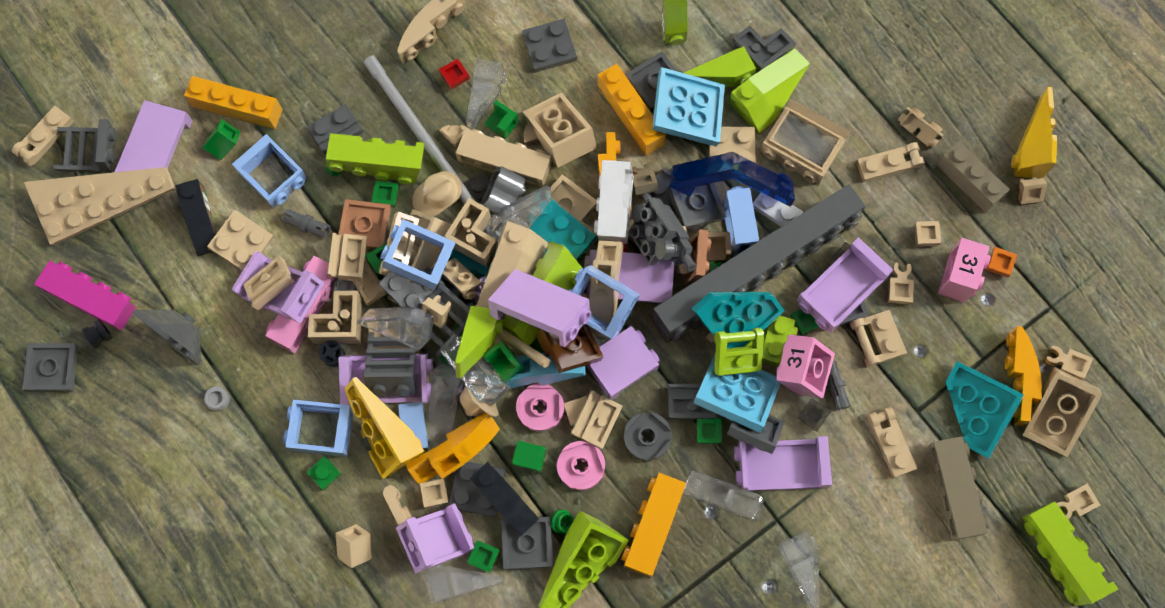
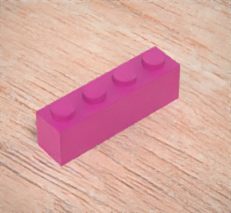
M49 260L34 285L122 331L136 308L129 302L131 300L129 296L119 291L116 295L110 292L112 288L99 281L96 285L91 282L92 278L79 271L78 274L71 272L72 267L61 261L56 264Z

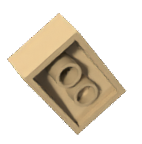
M562 92L523 111L524 117L532 126L540 144L551 155V160L557 168L597 148L592 127ZM539 116L544 131L534 120L535 117Z
M1054 367L1042 388V400L1035 404L1031 413V422L1026 424L1022 435L1068 457L1103 393L1100 388Z

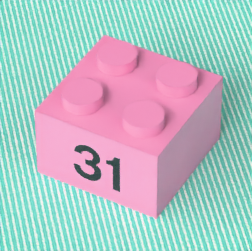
M961 238L949 253L938 294L964 303L970 297H974L976 291H980L984 283L985 277L981 275L983 268L986 269L990 262L991 256L987 255L990 246Z
M788 334L787 342L783 347L782 360L777 368L776 380L797 395L823 399L835 353L814 337Z

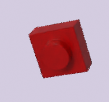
M458 58L439 69L441 76L451 90L470 79V75Z

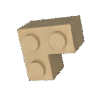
M468 198L444 237L456 242L453 249L485 267H488L493 259L498 244L497 239L483 232L491 220L489 209Z
M334 291L333 314H309L308 338L313 344H323L326 341H336L339 344H361L362 297L359 292Z

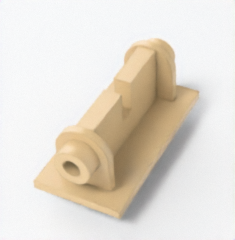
M907 107L906 109L909 113L907 115L903 113L898 118V121L901 122L900 125L912 134L917 128L921 129L916 137L927 147L931 146L934 148L939 142L936 138L938 136L944 137L940 133L943 129L934 121L930 124L923 119L925 114L916 107L912 110Z
M456 258L447 261L442 273L443 279L456 287L462 293L463 298L472 300L476 296L475 287L481 285L482 282Z

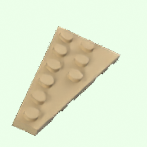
M165 167L24 182L50 245L61 243L176 190L168 168Z

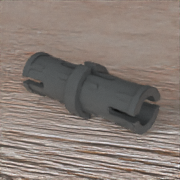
M287 209L285 214L293 218L291 219L283 215L284 223L296 226L302 232H311L323 239L328 236V233L320 229L330 232L331 227L329 224L314 220L313 216L308 214L304 216L291 209Z
M833 361L827 389L831 391L836 411L851 407L844 388L846 386L845 380L841 379L837 362Z

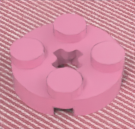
M535 383L528 386L519 395L516 402V411L523 426L532 431L544 432L555 428L559 424L564 413V402L558 391L549 384L541 385L540 383ZM539 401L543 402L544 406H547V409L543 410L542 413L533 410V407L537 406Z
M576 441L570 443L562 450L557 461V472L561 481L570 489L588 490L595 487L603 478L605 459L602 452L596 446L588 442ZM577 460H582L583 463L587 462L588 466L585 467L584 472L575 470L574 466L577 465Z

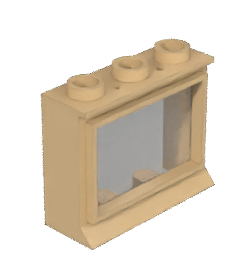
M790 99L763 142L760 152L769 160H776L782 163L787 170L796 171L803 175V178L808 182L820 185L845 144L850 131Z

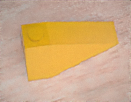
M1047 87L1040 96L1018 150L1012 157L1011 167L1014 168V177L1043 178L1056 164L1057 135H1052L1056 123L1055 119H1050L1054 110L1052 87Z
M353 378L345 386L344 390L353 414L361 420L362 430L360 432L362 437H367L372 450L368 451L382 479L400 470L408 462L419 457L424 452L420 440L414 435L413 431L358 378Z

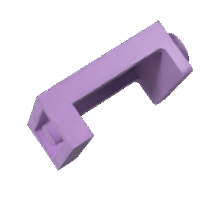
M632 326L599 347L604 356L601 361L586 365L611 400L618 397L621 391L651 371H656L659 367V357L653 349L648 350L644 344L646 340L639 330L635 331Z
M451 504L443 510L418 519L415 517L407 519L396 527L415 574L461 557L474 549L472 537L465 527L462 514L457 509L456 504Z

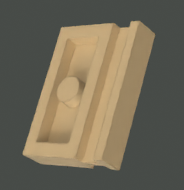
M333 233L328 278L336 277L340 280L362 282L367 236L336 235V233Z
M276 257L243 284L249 299L252 301V307L260 310L294 282L290 276L289 268L282 257Z
M591 390L570 434L599 449H603L623 406Z

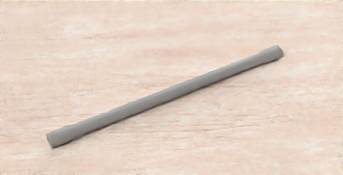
M372 55L366 58L364 65L381 85L421 143H425V150L441 172L448 171L457 176L388 78L376 57ZM460 180L462 193L459 198L465 205L468 198L472 200L474 198ZM489 221L483 232L497 239L498 242L501 235Z

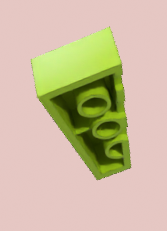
M330 133L324 167H328L334 172L350 171L356 176L371 175L383 181L389 179L398 180L399 183L404 185L416 183L421 169L425 143L416 142V146L405 145L406 142L401 140H395V143L388 144L382 141L381 138H371L367 141H362L363 139L360 136Z
M550 241L546 247L547 252L542 259L538 260L535 265L536 270L532 276L565 290H573L577 283L574 279L582 267L564 245ZM507 314L503 319V328L527 345H530L536 339L540 328Z
M1055 501L1022 517L1025 521L1024 527L1029 535L1034 536L1038 543L1037 549L1042 557L1047 558L1051 565V573L1056 580L1062 583L1065 588L1064 594L1070 603H1074L1075 606L1093 604L1118 590L1114 582L1108 583L1102 575L1105 571L1099 562L1096 563L1088 556L1089 547L1084 540L1073 535L1075 528Z

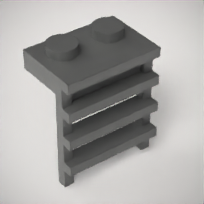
M99 119L98 128L57 127L58 133H66L64 163L63 165H54L55 171H64L65 173H70V171H78L79 173H84V171L112 173L115 158L114 142L116 141V129L112 127L108 119ZM73 133H80L78 165H71ZM87 134H94L92 166H85Z
M443 283L438 286L439 288L429 298L434 299L437 295L441 296L439 304L445 306L448 301L451 302L448 315L460 325L455 332L446 324L442 327L451 336L446 343L420 320L423 304L420 310L406 324V327L411 329L416 323L441 346L436 353L438 357H441L464 331L470 307L476 306L471 301L466 303L461 298L462 293L456 287L452 286L450 288Z
M412 331L411 337H374V332H369L364 373L366 387L377 397L384 395H416L417 386L414 367L417 331ZM373 346H411V348L373 349ZM372 358H410V360L372 361Z

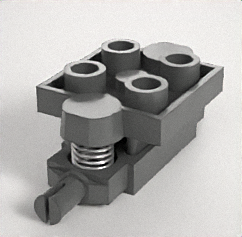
M644 193L643 197H641L644 203L636 204L632 210L631 215L634 223L629 230V234L649 265H657L660 259H671L674 265L684 264L688 272L695 270L697 265L690 255L692 246L688 242L690 237L669 205H664L661 199L652 198L649 193Z

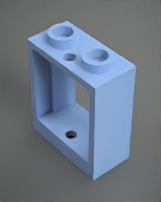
M267 134L232 164L236 171L273 209L277 205L283 204L287 200L288 195L294 190L300 189L307 179L303 170ZM274 152L294 174L269 195L249 173Z
M741 186L733 187L726 191L723 208L727 215L725 218L726 230L730 232L731 258L759 242L750 188L743 189Z
M403 219L400 226L395 224L391 232L390 238L394 239L391 246L386 245L380 257L384 260L382 268L435 290L456 242ZM404 231L442 248L431 275L392 258Z
M592 265L585 267V269L581 268L574 279L577 283L573 290L569 289L570 292L581 296L591 277H594L625 296L610 324L592 313L587 325L613 339L618 336L640 294Z
M293 400L292 406H289L287 412V420L290 422L289 428L285 430L283 436V443L286 444L285 447L294 452L347 457L354 416L351 406ZM303 411L339 414L334 447L298 444Z

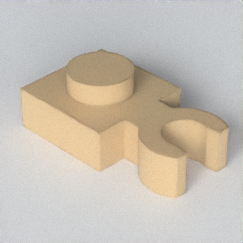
M895 263L892 267V273L896 278L889 279L887 303L911 305L913 303L914 280L907 279L912 270L911 264H907L905 272H901L898 269V263Z
M1052 346L1050 352L1056 354L1057 358L1054 359L1047 356L1045 362L1050 366L1060 365L1062 366V371L1084 381L1093 358L1072 349L1069 350L1068 354H1065L1061 348Z
M1088 483L1064 495L1067 502L1057 503L1064 510V514L1068 519L1072 516V512H1074L1076 517H1080L1100 506Z

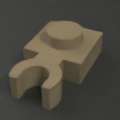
M644 164V169L637 170L635 166L632 167L634 176L633 188L636 195L659 191L654 171L650 172L647 164Z

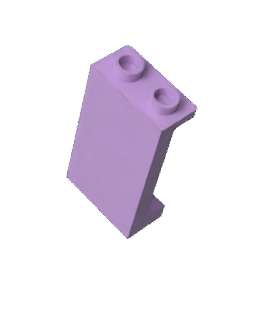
M144 100L115 172L161 167L168 168L184 127L190 129L193 120L185 111Z
M858 237L840 258L798 296L796 301L804 313H810L816 319V324L822 330H828L831 333L889 277L893 269Z
M590 250V256H585V267L593 266L597 250ZM623 252L618 282L639 293L638 302L663 303L672 297L674 263L671 259H660L657 265H649L642 254ZM591 279L589 280L585 290L583 291L584 293H587L589 296ZM619 293L618 300H623L625 296Z
M255 251L234 284L232 291L244 300L252 303L243 284L273 260ZM288 266L291 273L290 276L294 282L262 308L301 324L325 283L310 271L304 270V272Z
M516 269L488 299L491 317L499 320L504 313L557 335L560 346L566 347L570 340L575 339L579 329L583 324H587L591 317L589 299Z
M428 353L415 354L414 376L417 386L416 395H384L377 398L383 403L421 401L422 403H428L430 397H433V383H429V373L433 372V361L428 359ZM367 355L339 357L341 405H350L344 388L353 378H358L366 386L364 373ZM372 358V361L410 360V358Z
M820 436L816 439L778 441L773 454L760 451L755 446L743 441H739L738 447H734L735 461H739L740 471H736L737 486L741 485V492L829 488L832 485L828 436Z

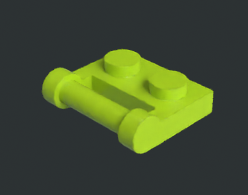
M753 328L751 331L725 333V331L715 333L714 373L720 376L761 371L764 342L762 328ZM752 340V346L727 348V343Z

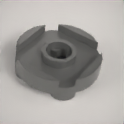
M640 413L633 416L626 424L623 440L626 449L633 457L650 462L659 459L668 451L672 435L668 422L662 416L656 413ZM642 432H653L652 438L654 440L652 442H644L642 440Z

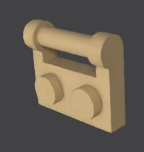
M890 310L850 322L852 330H855L866 357L864 361L867 367L907 354ZM869 326L880 355L874 354L864 327Z

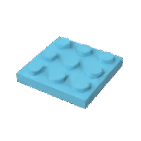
M662 67L658 73L652 130L717 147L720 143L725 85Z
M714 355L693 403L761 433L781 384L776 380L777 376L762 369L755 372L718 376L714 373Z

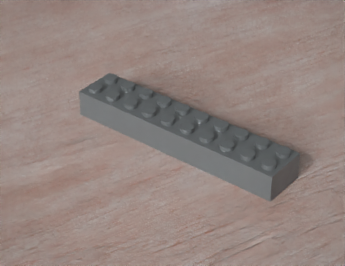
M850 184L846 185L655 307L652 322L667 343L672 340L674 342L679 341L686 335L685 332L692 327L695 330L703 325L691 308L709 292L757 291L764 285L762 282L768 278L771 280L777 278L783 273L782 269L788 265L790 268L801 262L802 256L807 253L809 256L816 253L824 242L827 241L829 244L840 236L838 233L844 229L848 232L857 226V221L863 216L862 212L866 205Z

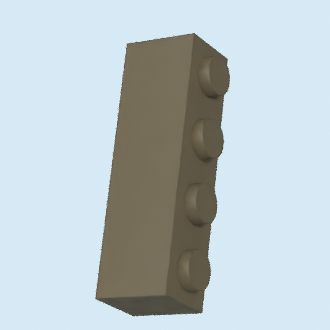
M963 436L931 443L929 450L952 541L987 534L989 523L987 516L982 513V496L980 491L976 490L974 482L976 480V473L974 467L970 466L969 463L970 450L968 444L964 442Z

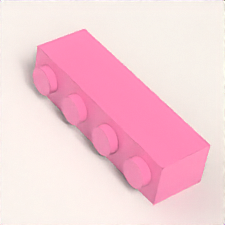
M313 256L311 261L306 262L302 272L304 270L312 272L325 284L301 324L279 314L275 321L272 320L269 323L265 336L271 342L293 354L296 353L308 333L309 314H319L333 291V283L337 278H328L329 263L316 256Z

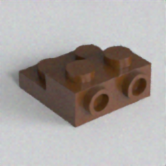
M583 324L575 339L570 340L566 347L560 346L557 335L540 329L536 336L545 356H551L559 373L599 362L604 357L587 324Z

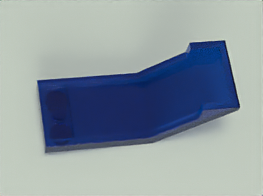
M735 152L673 165L670 171L669 187L689 197L698 186L735 179L789 207L795 201L793 181L790 177L782 173L777 174Z

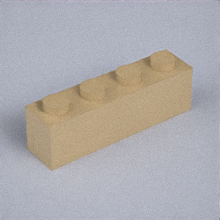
M475 129L472 131L464 130L456 151L458 162L490 172H494L496 168L503 166L525 178V183L541 188L544 187L552 165L551 155L546 151L540 149L534 151L521 143L512 144L506 142L501 137H489Z

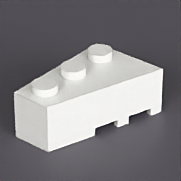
M602 160V171L599 176L600 198H597L596 211L599 212V217L594 223V234H597L599 241H614L627 244L634 180L631 162Z

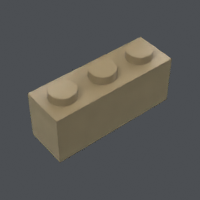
M960 141L944 154L937 164L985 213L993 208L1010 190Z

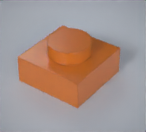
M994 247L986 270L1009 278L1017 254Z

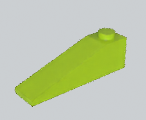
M794 48L748 78L732 91L729 104L751 127H755V131L758 134H761L777 120L810 63Z
M579 511L567 531L539 607L569 608L582 595L581 591L591 582L595 583L599 579L598 575L608 565L611 567L618 560L629 540L599 519Z

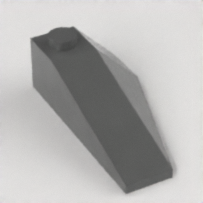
M135 310L132 313L198 365L202 361L200 332L193 324L196 321L186 312L181 315L175 310Z

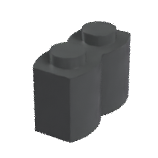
M503 166L496 168L480 204L489 209L491 216L501 221L512 218L517 210L516 200L525 191V178Z

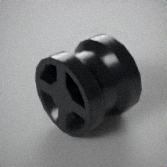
M100 319L95 321L92 327L82 329L84 336L95 349L104 340L109 341L112 339L110 331Z
M326 341L319 348V356L327 366L338 367L339 357L345 356V351L338 342Z

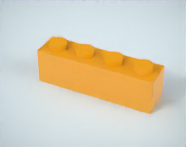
M618 64L599 73L598 87L645 156L665 145L666 134L652 130L654 116Z
M191 76L184 94L191 107L276 129L283 110L277 98Z
M658 473L657 479L651 478L647 491L651 492L648 501L643 500L639 510V514L643 515L640 524H634L630 537L634 538L632 546H626L621 559L626 561L625 568L652 578L686 486L685 482L662 473Z

